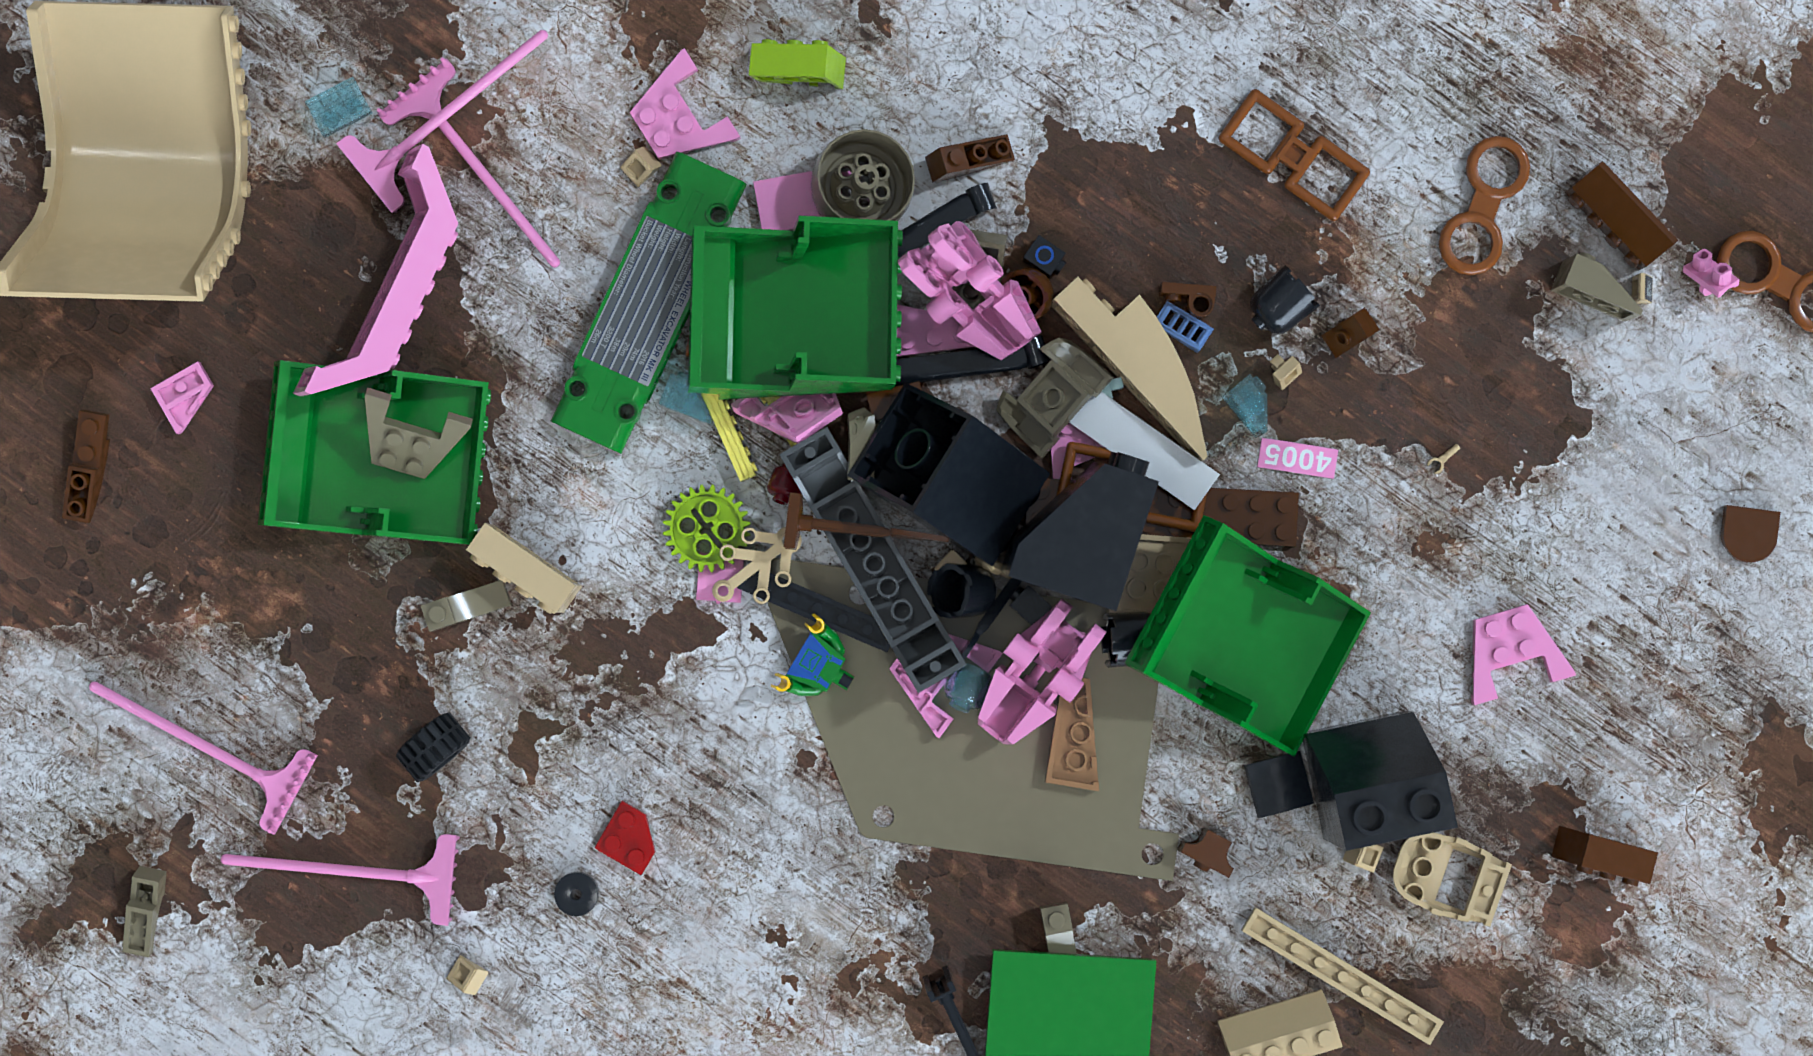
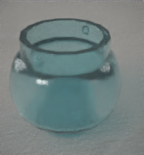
M967 664L959 669L949 680L945 681L944 692L950 700L949 705L964 713H969L970 709L977 710L982 708L992 677L984 670L971 664Z

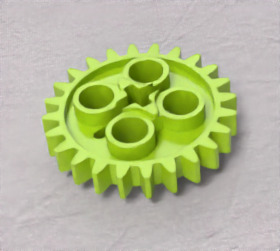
M702 484L700 485L699 493H696L690 487V496L687 497L680 493L682 502L678 503L672 500V504L676 509L674 511L666 510V513L671 516V520H665L663 524L670 526V530L663 532V535L671 536V540L665 544L666 546H675L671 555L675 556L680 553V564L689 560L688 569H692L695 564H698L699 572H703L705 565H708L710 572H714L715 564H718L724 570L725 560L720 556V549L716 546L710 535L707 533L701 534L700 531L703 530V526L693 515L692 509H696L707 524L713 523L714 526L711 528V531L723 546L730 544L735 548L740 546L748 547V544L743 542L741 534L744 527L751 525V522L743 521V517L749 513L748 511H739L743 502L739 501L734 504V493L725 497V488L716 493L715 485H711L709 492H706ZM708 502H713L717 506V512L712 517H706L703 514V506ZM687 518H691L695 522V529L691 533H684L681 529V523ZM723 524H730L733 527V535L728 539H723L719 535V528ZM747 531L744 534V537L751 536ZM702 540H708L711 543L712 549L707 555H700L697 550L698 543ZM726 547L723 549V555L730 558L733 555V550ZM734 559L728 562L734 564Z

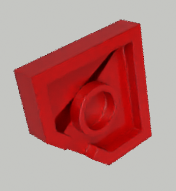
M622 800L597 842L595 849L637 874L642 875L656 852L647 814Z

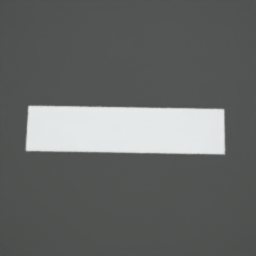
M1103 392L1096 398L1092 396L1069 422L1109 451L1120 452L1150 462L1145 476L1159 481V486L1193 510L1197 508L1220 475Z

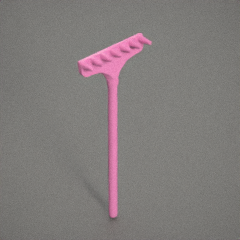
M538 31L392 149L382 151L368 149L352 135H348L336 143L391 213H397L398 209L405 202L403 195L394 182L395 168L399 160L404 157V154L548 38L547 31Z
M442 57L440 59L441 63L437 67L430 66L431 71L427 75H419L420 80L417 83H409L410 88L404 93L399 91L397 99L394 101L388 100L387 107L383 110L378 108V115L383 122L391 126L408 116H422L430 120L441 111L440 97L442 89L456 73L449 60ZM448 121L443 122L439 129L550 266L558 267L560 265L559 258Z
M95 681L89 684V689L93 693L253 778L252 780L256 781L264 791L267 802L259 822L263 830L273 835L276 834L318 756L309 750L303 749L299 750L291 762L284 768L269 771L257 769Z
M451 834L439 836L433 858L426 865L415 870L409 869L408 871L224 854L220 860L224 865L407 881V883H413L422 889L428 897L431 921L436 925L448 926L449 922L452 921V918L449 917L450 909L453 907L451 896L455 893L452 890V882L456 880V877L453 876L454 868L457 866V863H454L455 854L458 853L456 841L460 837Z

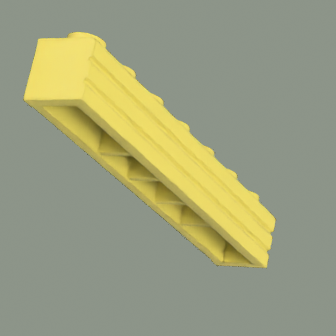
M701 393L740 482L757 476L755 472L758 469L754 461L750 462L748 457L751 453L747 446H743V435L741 431L737 432L735 425H737L734 415L730 416L728 412L731 408L727 399L718 400L719 394Z

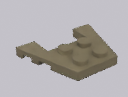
M367 387L365 406L372 464L425 479L471 428L472 418L448 412L441 433L385 417L392 395Z

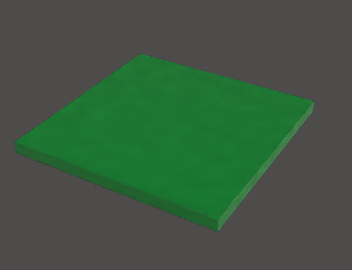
M992 949L984 1056H1149L1156 959Z

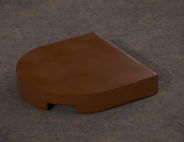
M1724 505L1720 535L1722 545L1732 558L1740 562L1750 563L1765 559L1773 552L1777 544L1781 512Z

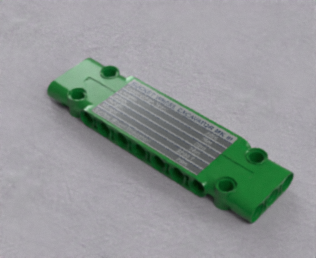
M676 151L663 181L657 186V193L653 202H649L579 350L573 364V373L571 378L565 383L564 393L550 420L551 422L622 454L635 424L640 419L641 411L644 405L649 402L690 315L694 225L728 227L747 184ZM675 188L677 194L673 199L667 200L663 198L665 189ZM716 210L726 212V218L722 222H714L712 220V214ZM581 382L585 385V391L581 396L576 397L572 394V387L574 384ZM626 405L634 407L635 412L630 419H623L621 416V409Z

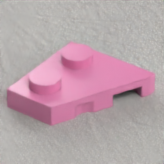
M196 362L150 389L175 433L181 434L214 385L201 362Z

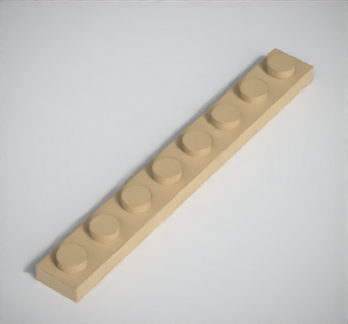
M1254 907L1241 929L1247 935L1431 1045L1444 1023L1441 1019Z

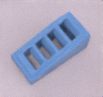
M1168 301L1157 315L1159 322L1168 335L1196 353L1201 350L1214 330L1206 323ZM1172 311L1175 314L1168 325H1165L1163 321L1168 313ZM1181 317L1184 320L1177 331H1175L1172 327L1177 319ZM1187 324H1192L1193 326L1186 336L1182 335L1181 333ZM1200 329L1202 332L1196 342L1192 341L1191 338L1196 330Z

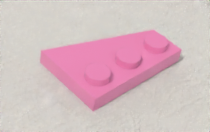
M897 304V311L902 313L901 327L897 328V338H901V353L896 355V357L976 348V346L956 336L959 323L953 316L939 324L932 319L927 310Z

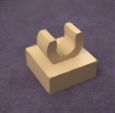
M1277 354L1270 361L1272 364L1271 368L1275 371L1273 373L1274 382L1281 390H1284L1302 373L1300 363L1293 356L1285 362Z

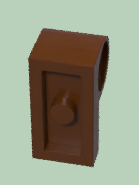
M1162 282L1159 286V296H1164L1165 301L1181 302L1182 298H1186V312L1201 320L1206 318L1214 308L1216 286ZM1201 299L1205 301L1206 311H1196L1193 307L1194 300Z

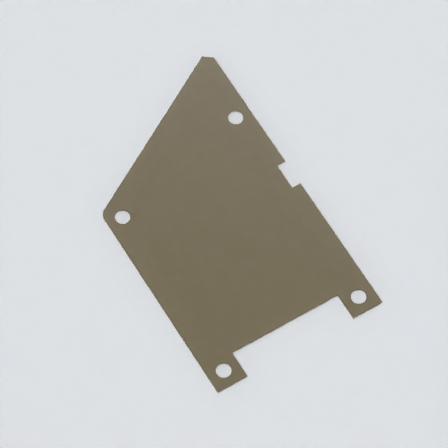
M780 558L771 560L770 573L776 575L780 571ZM791 560L789 571L791 582L872 616L865 603L856 604L850 599L849 591L854 583L844 567ZM786 574L779 575L781 578L789 579ZM914 577L931 607H935L931 596L927 595L929 579ZM997 589L996 598L1002 591L1001 589ZM1040 595L1052 607H1055L1060 599H1064L1072 605L1073 608L1065 617V620L1078 631L1087 633L1094 624H1097L1099 627H1104L1107 624V620H1103V615L1107 613L1108 608L1086 601ZM1009 599L991 626L979 637L976 643L1003 653L1016 634H1022L1031 625L1009 606L1013 602ZM767 601L791 663H793L811 633L805 627V622L809 626H813L816 622ZM936 613L948 634L968 641L974 635L978 623L985 615L945 618ZM835 631L845 648L844 657L846 660L841 669L855 677L847 691L832 682L827 692L823 691L818 696H805L854 820L864 837L1173 881L1179 834L1139 828L1158 682L1128 666L1108 668L1105 665V661L1109 660L1108 653H1102L1101 641L1092 651L1083 678L1090 679L1099 782V791L1045 782L1056 715L1015 744L1001 743L978 725V716L995 670L1000 665L1008 668L1014 661L1003 653L989 673L966 657L964 661L967 665L956 671L945 682L933 698L932 703L954 719L941 737L938 738L889 668L897 659L892 648L889 647L888 652H884ZM1032 660L1019 677L1023 680L1037 664ZM1056 667L1051 673L1045 671L1037 681L1039 684L1034 690L1041 693L1059 668ZM1059 694L1053 701L1055 705H1058ZM882 805L890 807L894 812V820L887 827H880L873 821L874 810ZM1150 843L1158 844L1163 850L1162 860L1155 865L1147 864L1142 858L1143 848Z

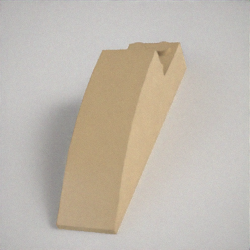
M1077 277L1053 299L1051 307L1117 378H1122V382L1184 450L1200 461L1206 459L1208 456L1192 386L1172 341L1156 315L1139 294L1115 317L1112 314L1115 311L1114 308L1105 299L1100 301L1094 294L1096 289L1087 279L1082 281Z

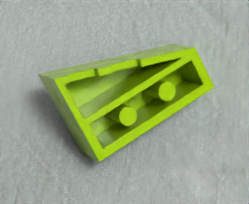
M764 39L761 43H752L749 76L759 82L790 85L793 82H809V86L818 87V83H831L835 86V89H843L846 57L829 46L828 42L822 40H813L812 44H803L799 40H787V44H778L775 40Z

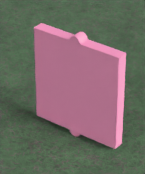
M700 552V555H707V554H709V553H702V552ZM734 559V564L724 561V570L718 564H715L714 572H710L708 565H705L703 572H699L698 569L696 600L716 601L717 604H720L721 601L715 599L712 593L714 584L722 579L729 580L744 568V560ZM726 586L718 588V593L721 596H726L729 592ZM736 587L733 597L725 602L741 603L742 590Z

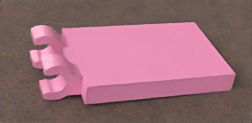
M812 171L753 181L762 229L793 231L799 215L822 217L812 199ZM846 171L841 174L847 177L850 176L851 172Z

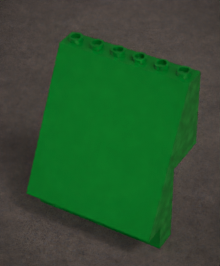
M799 215L793 231L694 225L691 251L688 393L719 394L718 400L892 390L896 382H900L901 366L896 365V355L901 353V338H897V328L901 327L902 313L897 311V300L901 301L902 284H897V276L902 272L898 265V259L900 258L898 257V247L902 246L903 232L898 230V221Z
M284 360L274 361L258 525L470 545L478 533L475 516L480 509V497H477L478 486L483 481V471L480 470L481 459L484 458L486 452L483 435L488 428V416H485L486 405H489L491 399V390L488 389L489 382L390 370L317 393L297 396L293 392L304 369L314 366L320 368L325 366ZM367 387L392 395L385 417L441 433L448 412L472 418L471 428L425 479L372 464L365 406Z
M1203 515L1129 653L1125 664L1295 757L1305 738V733L1310 729L1371 612L1319 577L1276 559L1224 523Z

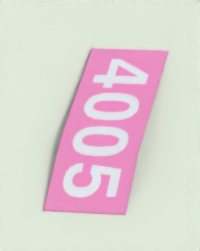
M1262 438L1257 467L1334 479L1338 450Z

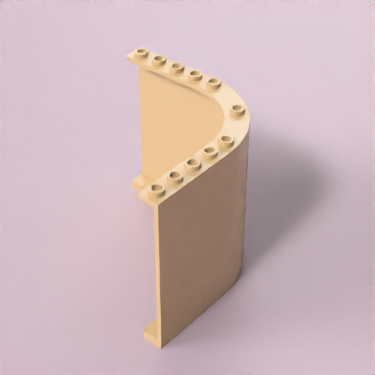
M34 1L27 8L26 14L43 114L46 151L51 152V167H45L43 191L47 193L45 203L39 202L32 221L0 261V296L204 301L209 291H212L216 279H219L223 267H226L227 260L233 255L235 245L240 243V229L246 197H250L251 193L250 182L247 181L248 136L251 135V122L246 120L248 97L246 94H243L245 71L243 68H240L239 59L242 57L241 42H237L236 32L239 30V19L237 15H234L233 6Z

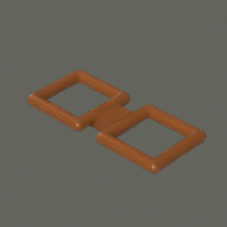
M1251 90L1220 133L1219 141L1265 174H1271L1278 163L1281 162L1292 170V173L1284 183L1285 188L1329 220H1338L1370 175V169L1324 136H1318L1310 147L1297 138L1304 128L1303 121L1259 90ZM1256 102L1291 126L1267 161L1231 137ZM1321 149L1357 173L1333 208L1298 184Z
M1069 442L1066 446L1057 495L1071 482L1076 453L1108 460L1111 451L1103 447ZM1207 494L1197 508L1193 510L1191 520L1149 512L1146 523L1195 532L1203 517Z

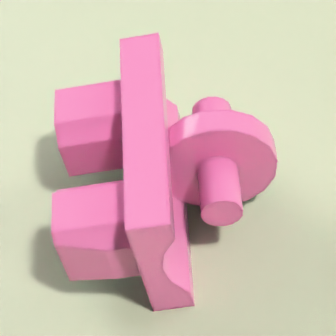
M1702 249L1695 253L1693 260L1683 266V273L1700 284L1699 291L1705 296L1714 294L1719 298L1728 289L1739 285V279L1732 274V267L1726 263L1718 264L1713 261L1712 253L1707 249Z

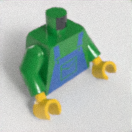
M812 614L816 619V623L813 626H809L805 622V627L811 633L787 674L775 673V676L781 678V683L778 686L771 684L773 689L780 692L786 691L798 696H818L823 691L827 692L833 682L847 691L855 676L841 669L846 660L844 657L845 648L838 634L826 625L818 615Z

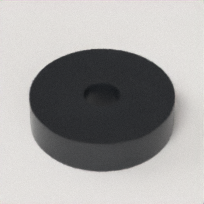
M571 872L557 883L554 892L555 902L558 908L567 915H585L598 902V885L587 873ZM574 889L580 890L581 898H574L572 891Z

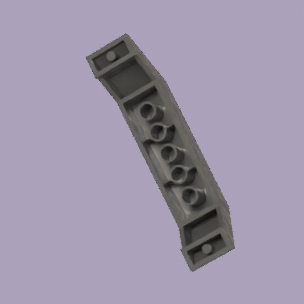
M828 427L779 454L815 518L885 527L860 484L854 480L847 479L848 463ZM823 531L918 693L967 665L890 536L873 537Z

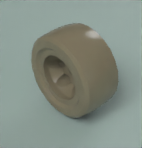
M868 129L853 130L838 136L820 153L812 171V199L822 217L899 221L907 211L914 195L915 175L909 155L897 141L879 131ZM858 161H860V162H866V163H868V164H865V165H861V166H860V165L858 164ZM848 168L851 174L845 177L841 174L840 170ZM877 169L881 172L883 177H879ZM862 175L867 176L871 184L868 185L866 181L861 183L859 179ZM844 187L849 188L851 195L848 197L843 196L841 189ZM883 188L885 197H879L876 194V189ZM866 198L869 205L862 207L859 204V199Z

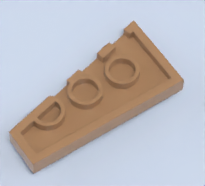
M1082 678L1084 685L1070 703L1059 695L1045 782L1099 791L1090 679Z

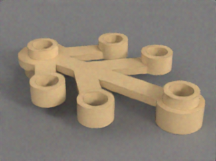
M751 527L744 529L741 538L746 544H753L755 541L774 545L766 551L735 548L730 544L722 546L720 556L723 560L740 559L752 562L729 580L722 579L717 581L712 589L715 599L721 602L730 600L733 597L734 589L759 570L758 585L754 591L753 598L759 604L766 603L770 598L768 584L771 560L781 553L780 571L775 576V582L780 587H787L791 583V575L789 573L791 555L800 548L802 542L801 535L797 550H789L783 547L782 541L785 536L786 527L781 528L777 533L760 532ZM746 531L754 532L755 538L752 541L745 539L744 534ZM726 547L733 550V556L730 558L723 555V549ZM786 574L789 578L788 582L781 584L778 581V576ZM720 586L728 588L729 592L726 596L719 595L718 588ZM760 590L765 591L767 594V598L763 601L758 600L756 597L757 592Z

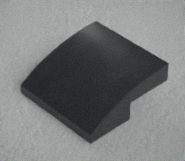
M1297 751L1295 757L1287 753L1244 765L1257 818L1314 804L1301 751Z

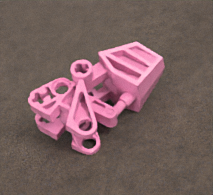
M956 221L951 226L949 223L938 226L928 235L930 245L925 246L923 249L909 250L898 259V265L902 272L923 293L930 297L931 301L927 303L926 309L932 319L942 324L953 316L959 323L956 336L988 354L1003 360L1041 333L1019 282L1009 280L1002 285L998 281L1004 274L1001 265L992 256H987L975 235L961 221ZM970 282L981 293L985 301L972 309L952 289L953 286Z
M1060 599L1055 607L1022 634H1016L1003 652L1014 661L1008 668L1000 665L995 670L978 716V725L1003 744H1015L1056 715L1057 705L1053 701L1058 694L1069 703L1074 699L1084 685L1082 678L1091 653L1106 634V631L1097 624L1090 627L1087 633L1072 627L1065 620V617L1073 606L1064 599ZM1033 660L1037 665L1022 680L1019 676ZM1056 667L1059 668L1041 693L1034 690L1039 684L1037 681L1045 671L1051 673Z

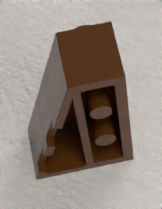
M1559 826L1551 857L1577 865V871L1592 875L1593 870L1600 871V877L1614 881L1616 876L1622 877L1621 882L1638 887L1639 882L1651 883L1658 852Z

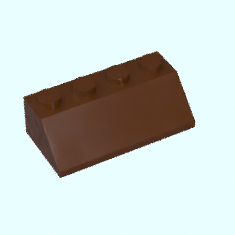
M1603 161L1589 169L1565 191L1568 195L1569 203L1574 208L1581 209L1587 215L1586 220L1595 229L1599 228L1606 235V242L1614 249L1618 248L1624 254L1625 262L1632 268L1641 270L1647 267L1679 241Z

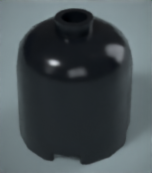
M1286 265L1251 297L1250 307L1255 315L1251 319L1261 331L1266 328L1271 333L1283 334L1320 306L1319 303L1314 301L1315 297L1299 278L1295 280L1290 274L1292 271Z
M946 563L939 570H934L927 587V595L931 596L932 603L935 606L932 607L934 612L945 618L975 617L985 614L993 605L997 591L995 581L990 572L980 566Z
M1128 612L1105 613L1103 615V620H1107V624L1101 627L1106 631L1101 640L1102 653H1108L1109 660L1105 661V665L1108 668L1127 666L1125 661L1146 624L1150 613Z

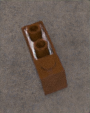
M1008 134L939 147L927 155L925 160L932 183L1012 162L1015 160Z

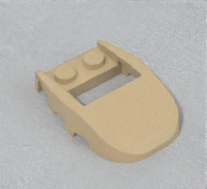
M1430 833L1408 838L1402 844L1393 868V881L1397 891L1405 899L1427 909L1432 914L1465 922H1480L1490 927L1512 864L1501 861L1492 856L1488 851L1464 839ZM1453 849L1482 859L1464 911L1435 900Z

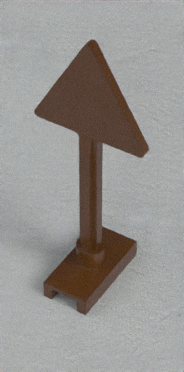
M790 493L783 546L785 549L797 550L800 531L812 532V529L873 537L892 536V538L949 542L947 537L941 535L813 518V515L802 514V494Z

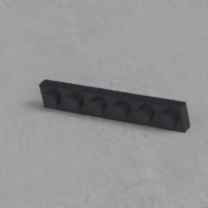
M759 570L737 588L753 595L758 585ZM770 573L768 584L770 598L768 602L815 622L816 619L812 614H816L831 629L888 652L890 645L874 617L793 582L787 587H780L775 582L776 575ZM778 576V581L781 584L788 582V580ZM760 590L757 592L756 597L765 600L767 594L765 591Z

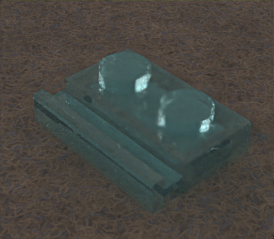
M354 77L305 101L322 136L325 138L373 113Z

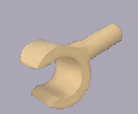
M1455 444L1440 457H1432L1427 461V466L1436 460L1440 463L1439 469L1433 472L1434 474L1442 472L1444 463L1460 450L1459 445Z

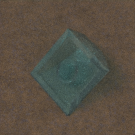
M1249 374L1225 393L1222 398L1252 435L1258 438L1268 431L1267 394L1264 391L1266 386L1257 376L1253 378Z

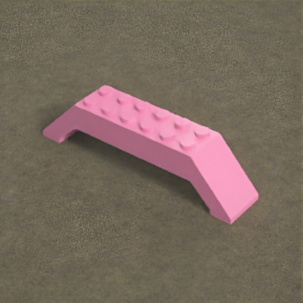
M421 144L409 150L398 172V175L405 180L415 215L347 358L322 368L318 366L305 368L293 394L304 396L387 372L390 368L394 369L400 359L398 351L401 344L405 345L412 333L409 327L413 319L417 320L424 307L421 302L424 296H428L434 287L435 281L432 280L436 270L440 271L444 266L447 258L444 256V253L448 246L451 247L458 236V232L455 231L458 221L428 146Z

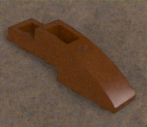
M84 409L79 411L73 463L68 465L62 513L63 519L84 523L91 522L107 462L110 439H107L110 414Z

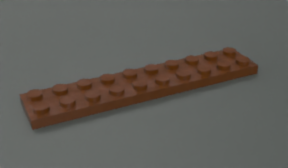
M1047 478L1041 488L1038 500L1026 512L1025 525L1057 496L1060 479ZM1158 485L1149 512L1191 520L1193 509ZM1210 488L1207 492L1203 515L1224 523L1255 545L1296 547L1299 493ZM1145 523L1142 534L1192 538L1194 532Z

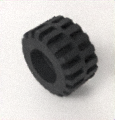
M444 713L433 719L406 741L398 750L396 758L416 782L424 781L456 757L468 745L471 737L451 713Z

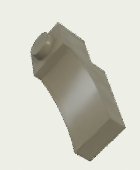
M499 580L421 605V609L429 632H434L511 606L512 603L505 582Z
M139 866L133 874L130 901L126 905L122 952L150 957L152 954L162 898L165 895L167 871Z
M1067 901L1040 906L1048 952L1077 954Z

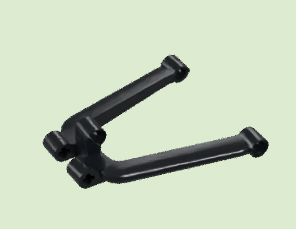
M982 183L967 189L966 193L957 196L902 230V246L898 247V257H902L909 250L922 246L925 247L930 244L928 235L938 226L948 223L951 226L956 221L964 223L976 217L979 213L990 209H997L989 184ZM1040 335L1003 360L981 349L897 359L896 365L901 366L900 382H896L895 386L904 385L905 382L910 384L920 381L921 383L1020 370L1027 367L1032 369L1050 362L1051 358L1039 349L1046 345L1043 336Z

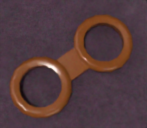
M1493 136L1485 138L1473 147L1467 158L1466 173L1469 183L1475 190L1467 212L1456 214L1446 222L1440 232L1438 245L1441 257L1448 267L1459 274L1473 276L1485 273L1496 264L1501 256L1503 246L1501 231L1494 222L1502 199L1513 197L1520 192L1529 179L1530 162L1528 154L1519 143L1508 137ZM1495 147L1504 148L1516 158L1518 175L1513 184L1505 188H1493L1481 179L1478 172V161L1482 153L1487 149ZM1475 223L1487 231L1491 240V249L1485 260L1476 264H1468L1460 261L1453 254L1450 245L1451 235L1459 225Z
M1741 231L1730 236L1720 247L1717 257L1718 264L1726 263L1730 266L1729 258L1731 252L1742 242L1758 244L1765 250L1769 259V268L1762 280L1756 283H1746L1739 280V285L1731 289L1745 295L1759 294L1764 290L1773 293L1788 302L1789 312L1794 322L1802 329L1813 333V321L1804 314L1800 301L1803 290L1808 284L1813 282V271L1800 275L1782 265L1781 254L1775 242L1765 234L1756 231Z

